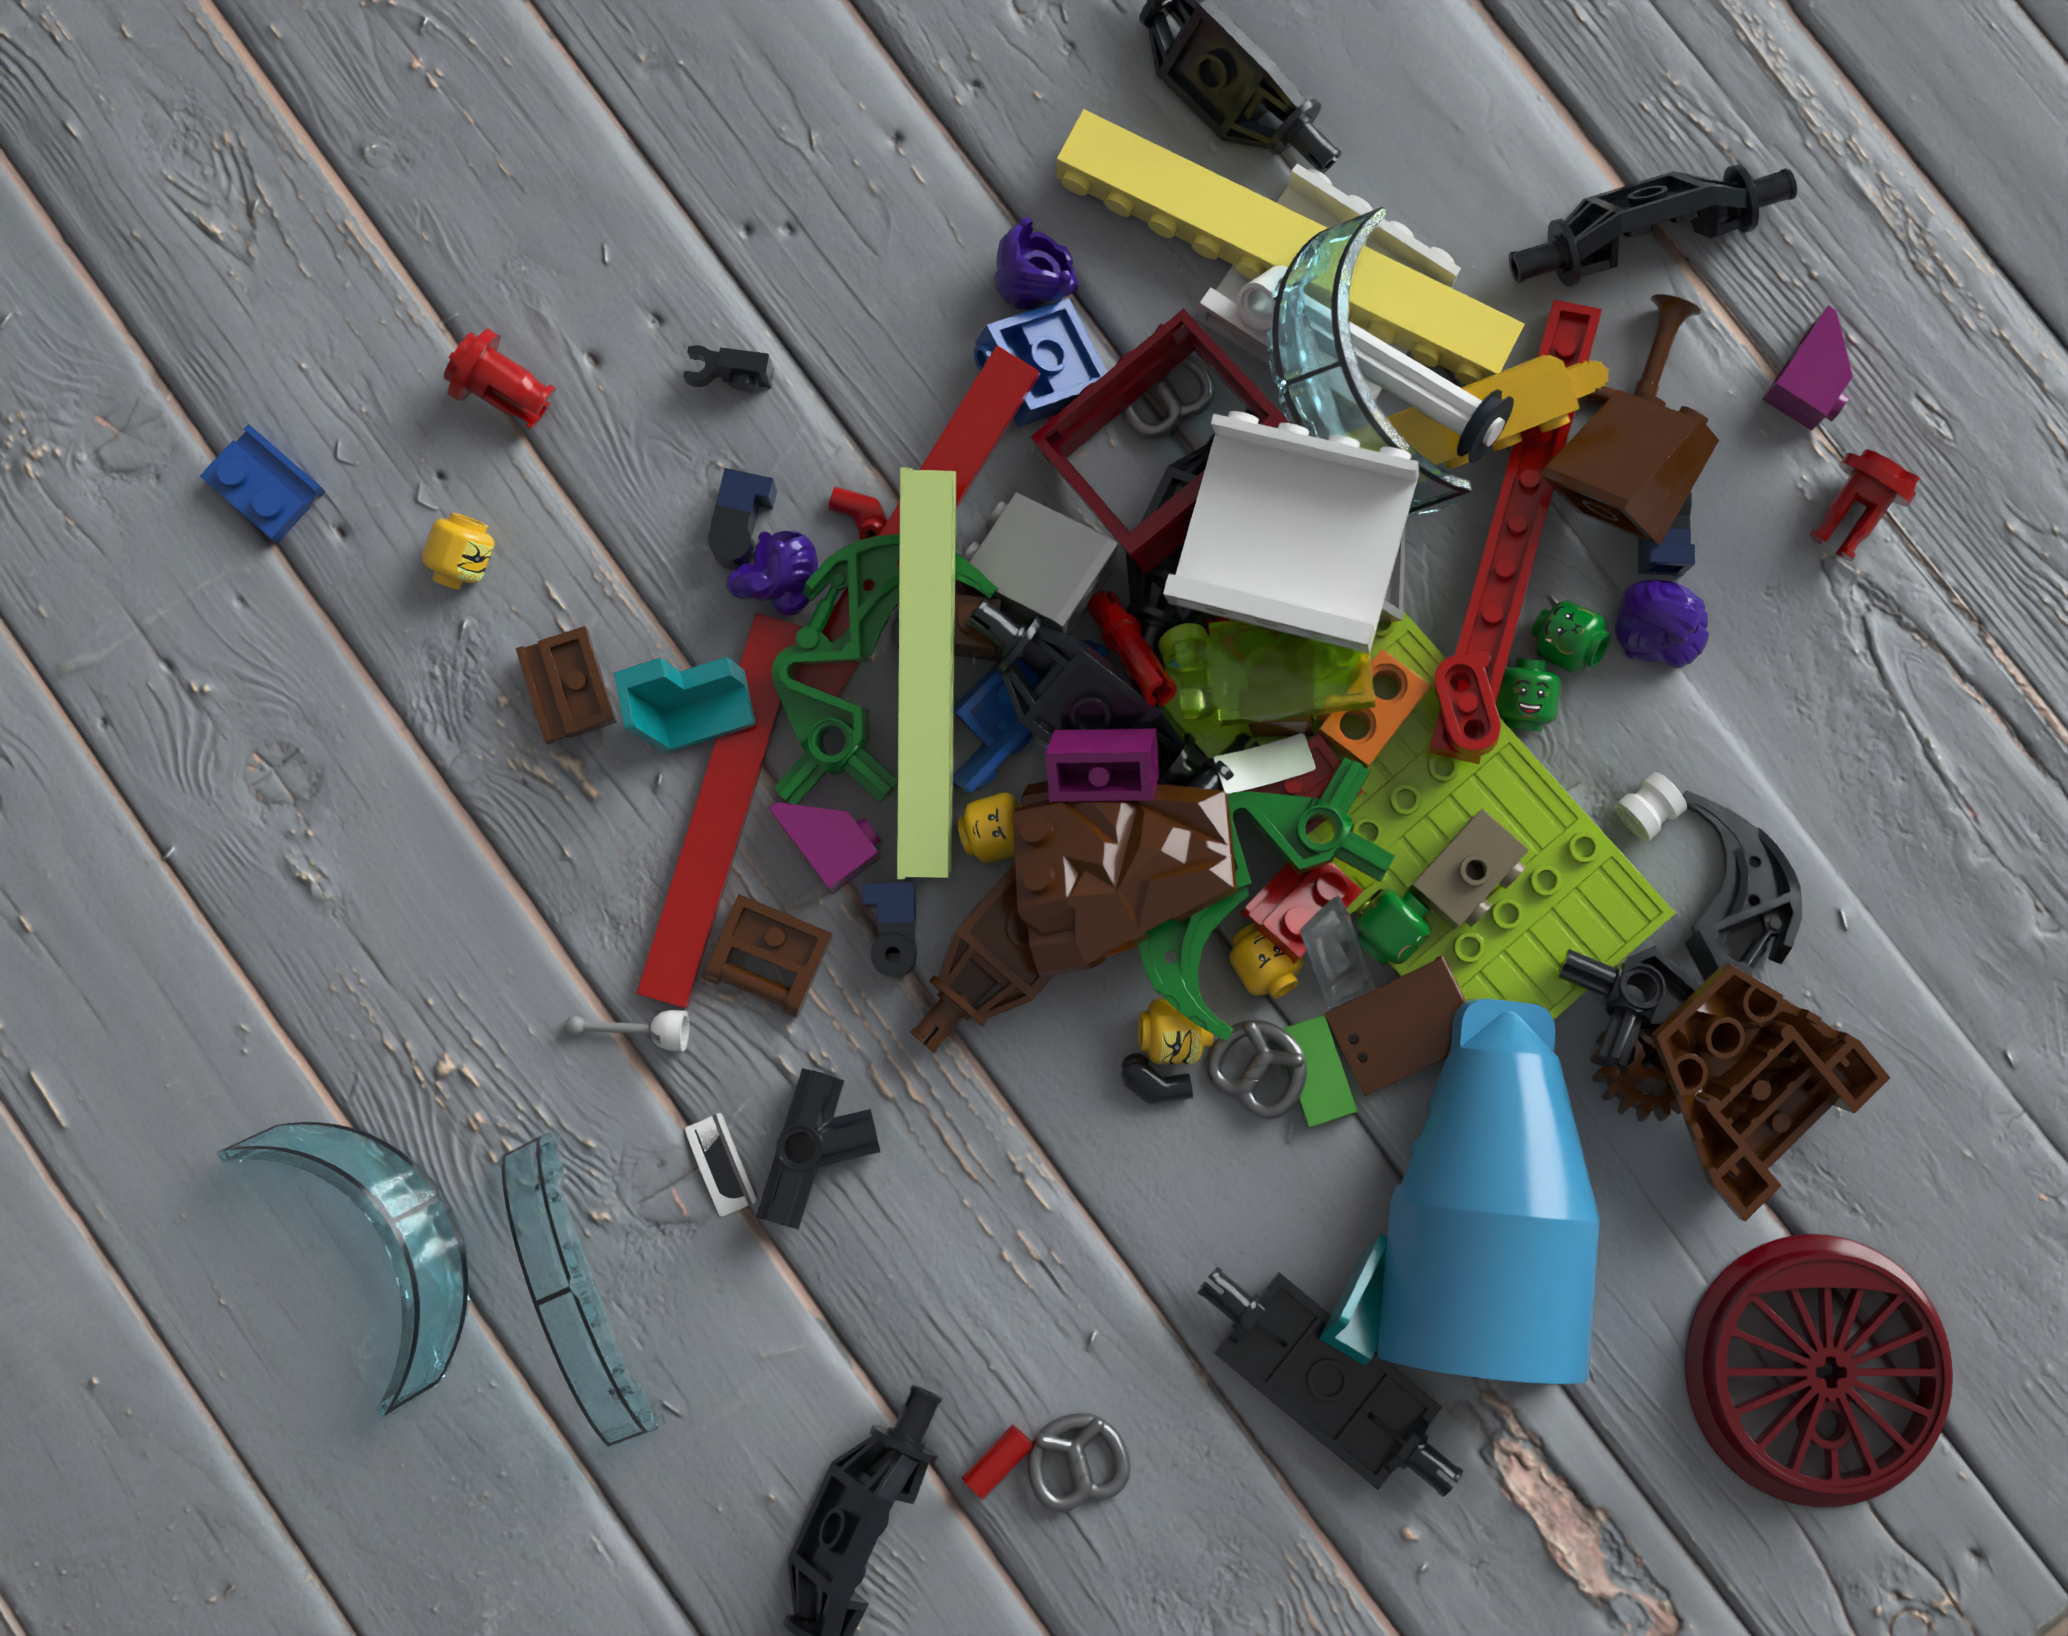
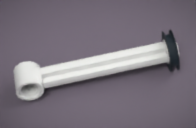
M1283 265L1274 266L1239 290L1236 302L1238 312L1250 327L1258 330H1267L1272 327L1276 297L1288 267ZM1291 270L1281 300L1279 329L1287 330L1336 361H1339L1333 337L1331 310L1306 296L1302 280L1296 272ZM1338 315L1342 347L1348 367L1459 434L1461 437L1457 445V455L1462 457L1469 453V463L1474 464L1478 462L1490 450L1511 415L1514 398L1508 396L1501 400L1502 391L1496 389L1481 401Z

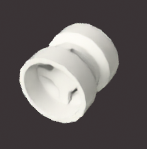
M1654 771L1641 782V789L1635 794L1628 793L1615 803V810L1622 822L1633 834L1641 840L1648 842L1661 831V824L1667 819L1674 820L1687 810V803L1680 791L1669 779L1661 773Z

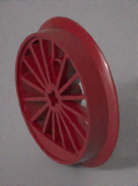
M1803 1234L1783 1237L1755 1247L1733 1261L1713 1281L1701 1299L1690 1325L1685 1351V1378L1690 1404L1696 1421L1712 1449L1735 1474L1751 1486L1772 1497L1797 1505L1841 1507L1870 1500L1891 1490L1909 1477L1929 1455L1942 1432L1951 1403L1953 1388L1951 1351L1944 1326L1927 1294L1909 1273L1889 1257L1867 1245L1837 1236ZM1817 1288L1819 1335L1798 1289ZM1831 1288H1851L1833 1336ZM1865 1289L1883 1292L1888 1299L1847 1341ZM1785 1290L1808 1344L1759 1297V1294ZM1751 1303L1800 1353L1797 1355L1738 1330L1736 1323L1746 1306ZM1898 1308L1906 1320L1910 1331L1854 1354ZM1731 1337L1738 1338L1795 1362L1794 1367H1727ZM1915 1341L1920 1368H1855L1857 1365ZM1825 1364L1832 1365V1375H1825L1823 1378L1816 1376V1367H1823ZM1729 1376L1796 1377L1791 1382L1735 1406L1732 1404L1727 1382ZM1920 1376L1917 1402L1914 1404L1859 1381L1856 1377ZM1852 1387L1912 1411L1911 1419L1903 1433L1899 1435ZM1801 1390L1753 1441L1739 1420L1740 1416ZM1847 1398L1893 1443L1885 1453L1875 1460ZM1829 1409L1835 1415L1836 1429L1829 1437L1821 1438L1815 1427L1820 1413ZM1797 1415L1796 1425L1799 1432L1787 1465L1783 1466L1765 1453V1448ZM1852 1440L1863 1466L1852 1471L1839 1473L1837 1449L1845 1446ZM1809 1444L1824 1448L1825 1475H1812L1800 1472Z

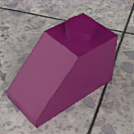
M1828 305L1816 318L1762 398L1811 431L1824 418L1832 422L1849 399V396L1843 393V391L1852 379L1853 374L1837 310Z
M776 802L769 807L774 817L832 894L836 893L881 859L879 852L875 848L881 842V839L864 817L855 822L847 811Z

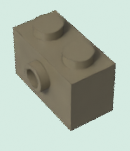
M1481 809L1408 889L1415 893L1453 929L1461 926L1464 921L1472 927L1491 907L1492 904L1485 899L1498 884L1507 889L1524 871L1526 866L1519 860L1529 850L1486 811Z

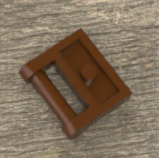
M738 894L707 964L703 979L716 985L721 981L782 1006L783 1013L797 1018L805 1004L809 989L833 934ZM734 948L797 974L792 987L789 988L730 963V957Z

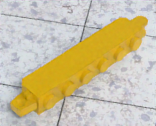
M1542 355L1461 387V389L1481 401L1496 389L1502 391L1501 400L1508 396L1514 398L1511 415L1500 436L1492 446L1494 451H1498L1521 442L1520 432L1539 425L1541 433L1569 423L1568 413L1580 409L1577 399L1595 392L1596 388L1601 390L1602 386L1605 387V383L1609 382L1608 371L1610 369H1607L1602 364V361L1597 362V360L1593 362L1592 360L1588 362L1583 361L1582 364L1577 363L1565 368L1562 360L1551 355ZM1414 407L1377 421L1392 441L1401 450L1410 453L1411 459L1418 461V464L1425 469L1443 462L1447 470L1468 463L1469 453L1462 457L1457 455V445L1461 436ZM1370 424L1342 434V436L1357 440L1360 443L1359 448L1379 452L1381 447H1389ZM1419 472L1417 482H1420L1428 477Z

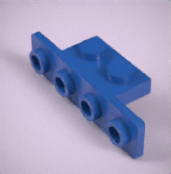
M1088 639L1083 641L1103 657L1107 655L1108 651L1102 644ZM1017 657L1014 660L1015 664L1033 687L1038 676ZM995 665L954 705V714L982 743L980 748L953 774V784L968 794L974 790H981L995 778L998 772L996 767L1009 754L1014 755L1021 751L1032 738V731L1019 722L1002 676L994 671Z

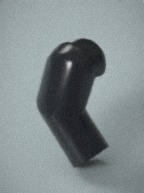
M1132 1053L1123 1059L1122 1080L1125 1086L1144 1102L1155 1104L1193 1098L1189 1073L1162 1077L1148 1065V1058L1141 1053Z

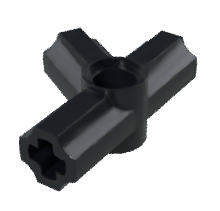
M802 1068L783 1131L777 1140L776 1153L758 1207L757 1218L799 1230L819 1167L881 1153L871 1109L834 1117L844 1086V1080ZM799 1134L811 1137L815 1144V1152L812 1158L804 1163L791 1161L786 1153V1146L789 1140Z

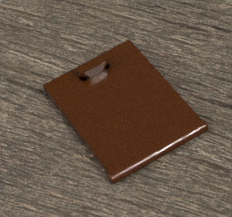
M1440 955L1435 958V961L1324 1014L1364 1096H1367L1447 1058L1451 1048L1454 1015L1460 1005L1466 1002V999L1445 957Z

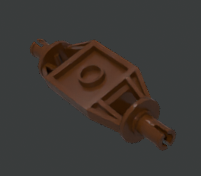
M1015 861L954 930L938 977L933 975L929 980L939 991L937 996L940 997V1000L910 1033L923 1042L935 1028L922 1043L934 1054L963 1018L966 1021L971 1018L979 1026L983 1027L987 1023L986 1019L1032 1001L1053 977L1043 978L1037 972L1029 946L1028 926L1021 920L1017 908ZM995 985L1001 987V989L975 1009L972 1007Z

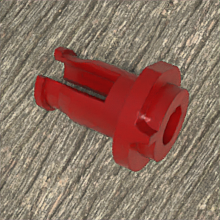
M485 329L479 336L472 332L469 333L459 344L455 352H451L448 357L450 361L443 376L445 380L450 382L447 394L458 401H464L473 393L503 413L522 419L527 423L525 426L532 430L539 423L551 404L547 399L553 395L556 387L551 384L548 387L542 384L530 371L498 352L497 349L501 336L491 329Z
M1865 449L1861 456L1853 453H1847L1839 466L1849 475V478L1827 508L1824 521L1818 530L1813 529L1810 533V537L1817 543L1827 542L1855 500L1867 507L1835 553L1848 561H1852L1855 558V549L1870 536L1892 502L1906 507L1910 505L1916 496L1914 489L1920 479L1917 475L1906 471L1891 459L1869 449Z

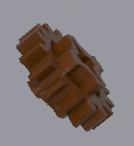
M1659 1026L1640 1027L1627 1067L1621 1068V1072L1618 1066L1609 1067L1603 1064L1604 1060L1597 1058L1599 1049H1596L1590 1057L1591 1062L1602 1066L1592 1076L1593 1082H1606L1608 1088L1601 1096L1603 1100L1617 1097L1620 1100L1617 1112L1622 1115L1630 1107L1635 1108L1637 1120L1643 1122L1650 1115L1651 1111L1654 1112L1659 1122L1666 1120L1671 1115V1109L1678 1115L1681 1113L1651 1036ZM1603 1031L1595 1041L1599 1045V1047L1603 1040L1605 1031ZM1650 1062L1654 1067L1647 1070L1643 1064Z

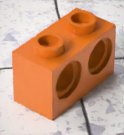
M1383 649L1379 651L1373 660L1367 655L1362 657L1347 677L1354 684L1343 699L1334 694L1316 717L1317 720L1323 723L1318 733L1326 743L1343 757L1359 762L1366 769L1431 686ZM1380 676L1392 679L1398 689L1397 696L1390 700L1378 698L1371 689V681ZM1347 716L1361 718L1366 724L1367 735L1359 740L1347 738L1341 732L1340 721Z

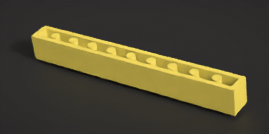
M1085 109L1081 112L1057 157L1056 178L1061 180L1062 185L1069 191L1081 196H1085L1088 193L1104 201L1105 206L1109 210L1120 216L1129 217L1133 215L1147 222L1149 228L1160 236L1166 238L1176 236L1190 243L1193 250L1208 259H1217L1219 257L1235 265V269L1241 275L1251 280L1274 266L1283 265L1289 267L1299 250L1320 231L1328 229ZM1331 229L1315 237L1301 253L1292 268L1303 282L1305 295L1331 310L1335 273L1344 248L1350 239ZM1353 241L1347 254L1339 284V316L1366 329V332L1388 345L1395 343L1411 351V356L1424 365L1431 367L1439 365L1454 372L1455 377L1465 385L1501 372L1525 325L1524 323L1356 241Z

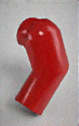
M834 487L828 509L852 516L859 531L860 540L878 536L888 521L878 499L840 487Z

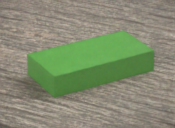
M1325 1014L1282 1028L1298 1042L1306 1058L1307 1077L1298 1102L1307 1128L1358 1112ZM1286 1066L1291 1078V1067Z

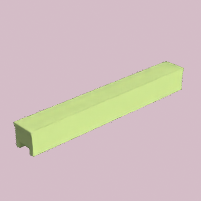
M900 467L897 879H905L906 877L948 878L949 872H952L956 471L913 470V468Z

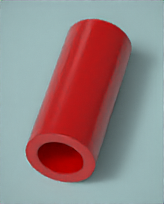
M1012 1424L961 1478L977 1496L984 1500L1029 1453L1033 1444L1022 1431Z

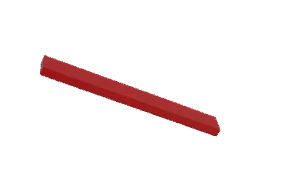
M996 345L919 469L956 471V509L1040 376V372ZM900 502L878 536L900 534ZM867 580L864 583L866 591H872L875 587L873 580ZM848 588L844 590L822 631L831 642L841 637L850 627ZM861 663L802 665L796 669L795 678L798 682L839 698Z
M759 613L755 614L739 666L746 673L756 724L753 727L716 738L636 993L638 995L685 1009L688 1008L782 705L773 684L771 674L773 662L781 651L788 646L796 645V635L798 630L803 627L801 625Z

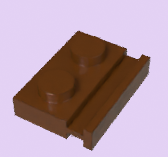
M585 626L537 641V644L525 648L523 646L516 648L544 742L548 745L566 737L572 738L617 723L593 643Z

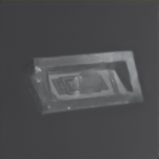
M1336 896L1299 930L1328 1009L1375 990L1350 915L1340 897Z

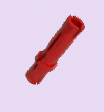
M1104 590L1094 594L1088 602L1087 609L1101 628V638L1106 647L1118 654L1121 662L1134 682L1139 686L1148 704L1155 706L1158 701L1159 706L1170 702L1176 694V684L1164 670L1160 661L1142 637V628L1136 617L1124 610L1114 592L1108 590L1107 596Z

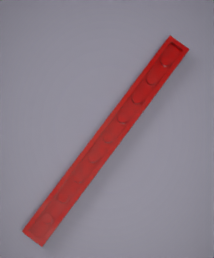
M1554 299L1538 357L1551 355L1562 360L1565 368L1577 363L1582 364L1583 361L1588 362L1599 327L1602 309ZM1575 411L1568 413L1570 422L1558 428L1541 433L1540 427L1537 425L1520 432L1522 441L1514 444L1512 447L1455 655L1462 654L1474 657L1483 665L1495 704L1554 489L1541 477V474L1548 463L1567 444ZM1456 680L1451 684V687L1458 692L1466 691L1470 687L1464 680ZM1439 710L1429 746V753L1479 765L1482 756H1466L1453 748L1447 735L1441 711ZM1476 726L1468 727L1464 731L1466 736L1472 739H1477L1484 734Z

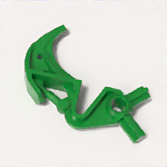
M900 534L873 536L856 541L827 557L805 582L802 594L810 601H813L829 583L831 587L825 599H820L808 625L798 630L796 645L788 646L778 654L773 662L771 673L775 689L799 743L805 751L773 787L778 792V795L790 804L798 805L827 772L839 775L845 771L879 803L886 796H889L898 784V778L865 749L869 742V710L798 682L795 678V672L802 665L867 662V656L873 655L884 627L893 610L899 605ZM955 553V580L976 588L990 599L999 588L973 564ZM867 580H873L875 584L872 591H866L864 588V583ZM848 588L850 627L841 637L831 642L822 631L835 608L833 603L839 591ZM838 727L845 735V746L841 752L831 756L824 749L823 739L826 732Z
M1343 757L1320 799L1249 791L1232 792L1228 795L1237 892L1186 918L1183 922L1178 923L1175 918H1172L1147 932L1150 938L1139 943L1138 947L1146 975L1158 995L1161 993L1177 1011L1199 1027L1228 1041L1234 1028L1220 1020L1205 1004L1199 990L1198 967L1202 949L1211 932L1234 908L1249 896L1247 889H1250L1252 885L1232 819L1235 815H1246L1296 874L1326 866L1328 863L1331 864L1334 858H1337L1381 882L1395 855L1350 831L1353 823H1351L1352 818L1347 815L1368 778L1370 770L1362 767V764L1355 760L1351 761ZM1313 819L1326 820L1333 828L1334 836L1332 840L1325 844L1312 842L1306 834V824ZM1168 951L1174 952L1177 956L1176 961L1167 963L1164 959L1165 953Z

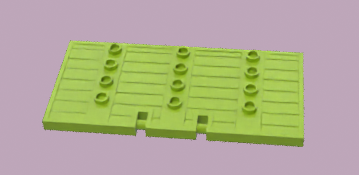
M1404 611L1403 621L1378 622L1370 654L1315 640L1314 736L1317 735L1320 727L1323 725L1316 717L1334 694L1343 699L1354 684L1347 677L1364 655L1373 660L1379 651L1383 649L1431 685L1426 694L1367 768L1370 770V774L1362 786L1364 792L1356 797L1347 813L1352 818L1351 823H1353L1350 831L1392 853L1395 857L1381 882L1337 858L1333 859L1332 862L1363 890L1343 912L1346 918L1353 912L1359 915L1371 902L1370 898L1377 891L1381 892L1384 889H1391L1403 895L1409 886L1481 809L1486 811L1529 850L1519 860L1526 866L1524 871L1507 889L1498 884L1485 899L1492 904L1491 907L1472 927L1464 921L1461 926L1453 929L1430 908L1431 911L1425 916L1432 929L1430 938L1405 963L1395 964L1390 961L1387 962L1398 977L1435 961L1436 957L1443 955L1466 1001L1470 999H1495L1536 1004L1544 1007L1554 1020L1587 991L1585 988L1558 977L1559 968L1569 949L1615 967L1676 914L1501 718L1499 741L1492 751L1482 755L1479 765L1429 753L1430 742L1440 710L1434 689L1435 672L1446 657ZM1230 619L1222 630L1230 636L1242 622ZM1250 625L1234 644V647L1252 664L1248 670H1245L1239 661H1234L1219 647L1221 639L1215 634L1212 637L1207 634L1211 644V651L1204 661L1194 667L1183 670L1170 669L1167 666L1164 668L1177 687L1174 698L1165 706L1184 734L1190 733L1196 738L1194 746L1206 759L1218 756L1234 741V738L1239 733H1246L1252 737L1244 746V750L1248 749L1255 741L1261 746L1291 737H1253L1248 721H1241L1239 715L1240 690H1248L1249 673L1290 634L1280 632L1281 635L1274 639L1266 629L1262 630L1259 626ZM1380 676L1371 681V689L1378 698L1390 700L1397 696L1398 689L1392 679ZM1347 716L1340 721L1341 732L1347 738L1359 740L1367 735L1366 724L1361 718ZM1305 736L1307 742L1314 736ZM1331 748L1339 760L1342 761L1343 756ZM1324 821L1307 836L1314 843L1325 844L1332 840L1334 836L1333 828L1327 821Z

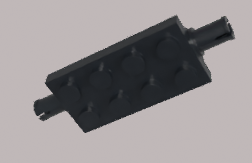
M1216 1267L1208 1278L1222 1288L1224 1293L1220 1294L1204 1281L1197 1294L1203 1296L1233 1321L1231 1324L1232 1330L1213 1352L1377 1490L1398 1467L1401 1469L1410 1468L1433 1487L1441 1497L1446 1496L1454 1488L1440 1477L1437 1471L1441 1470L1451 1480L1458 1483L1463 1470L1427 1442L1429 1437L1425 1434L1432 1420L1443 1408L1389 1362L1377 1358V1352L1374 1353L1372 1360L1364 1366L1320 1340L1319 1338L1331 1314L1280 1272L1276 1273L1260 1295L1255 1294L1252 1297L1224 1274L1222 1269Z

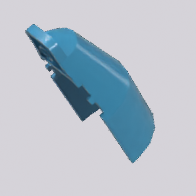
M1470 999L1461 1004L1455 1012L1452 1025L1451 1048L1427 1106L1430 1109L1420 1138L1414 1139L1409 1151L1412 1158L1401 1185L1396 1184L1390 1199L1377 1354L1379 1359L1412 1368L1493 1380L1545 1384L1585 1383L1589 1380L1601 1220L1560 1058L1554 1053L1555 1022L1551 1014L1542 1006L1495 999Z

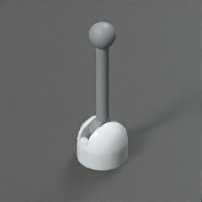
M663 1011L654 1017L650 1024L584 1021L582 1017L574 1015L566 1020L565 1029L573 1036L580 1035L584 1031L650 1034L652 1042L661 1049L685 1051L689 1039V1015L687 1011Z

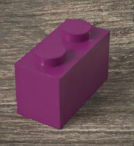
M1156 729L1054 730L1045 753L1049 802L1153 801L1159 779Z

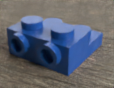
M1070 298L989 323L975 342L974 359L980 371L996 345L1040 372L1039 378L1013 418L1017 427L1058 414L1066 404L1075 400L1087 385L1096 382L1107 373Z

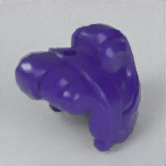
M1023 217L1019 224L1011 228L1000 240L997 251V271L994 275L997 292L1007 304L1013 305L1019 310L1031 309L1040 300L1047 302L1062 300L1063 297L1071 295L1079 287L1075 268L1073 267L1074 261L1066 246L1057 244L1044 233H1032L1033 222L1028 217Z
M766 531L761 532L758 536L759 542L754 551V565L746 563L740 565L735 571L732 570L727 577L725 587L733 597L757 599L759 601L771 600L778 613L785 616L798 614L810 602L802 592L805 582L818 569L815 547L808 537L796 531H780L773 535Z
M1644 580L1630 585L1625 590L1615 624L1616 637L1619 644L1625 649L1626 656L1630 659L1636 658L1642 661L1664 662L1673 668H1682L1685 665L1691 664L1703 652L1709 637V633L1706 630L1708 627V615L1705 611L1704 601L1684 585L1666 580Z

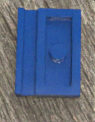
M248 424L244 428L246 432L236 442L233 440L206 468L200 477L274 542L278 543L310 509L309 504L318 495L321 497L326 491Z

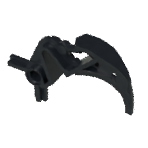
M1685 791L1683 797L1687 803V809L1697 813L1712 825L1719 835L1724 851V877L1719 892L1705 912L1692 925L1693 934L1685 942L1704 982L1725 962L1734 965L1753 977V969L1766 952V944L1771 937L1775 938L1768 959L1782 964L1793 947L1802 921L1801 886L1794 869L1779 846L1762 829L1756 828L1732 810L1718 803ZM1749 859L1756 860L1759 865L1758 868L1752 867ZM1748 898H1754L1757 901V905L1751 906ZM1761 922L1763 932L1758 939L1752 940L1738 961L1724 956V943L1727 935ZM1656 946L1629 956L1623 963L1620 962L1616 968L1569 949L1558 971L1559 978L1603 996L1602 1004L1606 1006L1605 1010L1611 1017L1597 1053V1058L1604 1060L1603 1064L1609 1067L1616 1065L1623 1069L1627 1067L1640 1027L1660 1026L1701 986ZM1632 985L1639 988L1644 994L1645 1002H1639L1631 998L1626 986Z

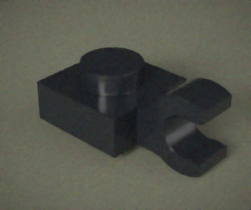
M700 345L688 347L687 353L690 359L705 362V367L700 372L684 371L683 377L690 386L704 387L718 377H722L723 382H728L730 387L740 391L753 392L757 391L758 387L771 388L774 368L768 353L720 347V352Z

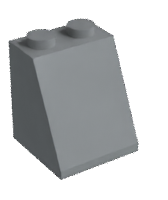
M1016 492L1008 504L1001 501L997 505L986 525L991 529L981 545L973 542L963 558L973 564L999 588L991 598L1001 599L1003 612L1024 624L1034 615L1038 614L1043 618L1041 624L1070 636L1088 610L1087 605L1090 598L1101 590L1115 569L1118 542ZM962 582L964 587L978 596L988 598L976 588Z

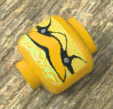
M450 512L449 518H439L434 521L421 554L422 562L434 571L432 580L457 590L461 589L463 582L477 583L481 581L495 547L494 539L487 533L489 526L476 519L455 512Z
M1165 998L1153 999L1147 1011L1139 1012V1050L1147 1052L1150 1060L1155 1064H1196L1202 1056L1203 1048L1212 1047L1214 1034L1187 1019Z

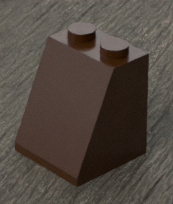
M1618 389L1548 463L1541 477L1577 513L1660 546L1718 444L1719 439L1706 425L1708 418L1692 408L1681 406L1680 410L1676 411L1665 407L1666 403L1648 392L1639 391L1638 395L1635 396Z

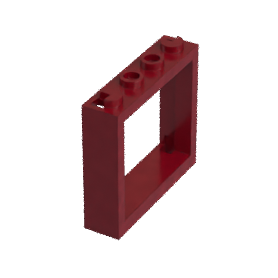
M1184 308L1164 325L1161 323L1155 332L1137 348L1125 353L1112 369L1096 382L1087 385L1075 400L1058 414L1047 419L1048 422L1030 437L1044 457L1145 575L1185 543L1204 471L1130 532L1068 461L1067 457L1194 351L1245 407L1259 419L1261 425L1278 428L1279 423H1290Z

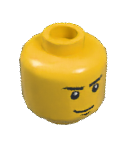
M1002 792L974 800L967 804L964 810V817L959 818L957 824L961 843L968 856L975 855L984 864H991L1015 857L1012 813L1015 808L1022 805L1019 804L1018 800L1011 793Z
M1252 923L1238 932L1232 939L1234 946L1230 951L1229 961L1249 993L1255 996L1271 994L1274 999L1280 998L1291 992L1299 984L1296 976L1303 969L1304 957L1302 956L1293 964L1291 959L1256 930L1258 926Z

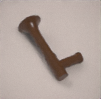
M1656 294L1651 297V301L1657 306L1659 311V323L1641 379L1637 382L1633 395L1637 396L1639 391H1645L1657 396L1658 384L1680 326L1688 317L1701 313V309L1696 304L1672 295ZM1602 386L1601 390L1596 388L1595 392L1586 396L1585 402L1604 405L1617 390Z

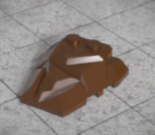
M1043 781L1027 785L1021 796L1022 806L1015 808L1012 813L1017 908L1021 920L1028 926L1031 953L1037 972L1043 978L1092 969L1105 962L1104 954L1129 941L1137 945L1150 938L1147 933L1149 930L1172 918H1175L1179 923L1237 892L1229 796L1225 791L1157 784L1153 801L1049 802L1048 782Z
M1725 962L1651 1036L1708 1183L1740 1220L1746 1222L1782 1186L1768 1169L1832 1106L1855 1114L1890 1077L1860 1040L1848 1033L1838 1031L1821 1021L1822 1018L1809 1010L1801 1009L1783 998L1784 995L1734 965Z

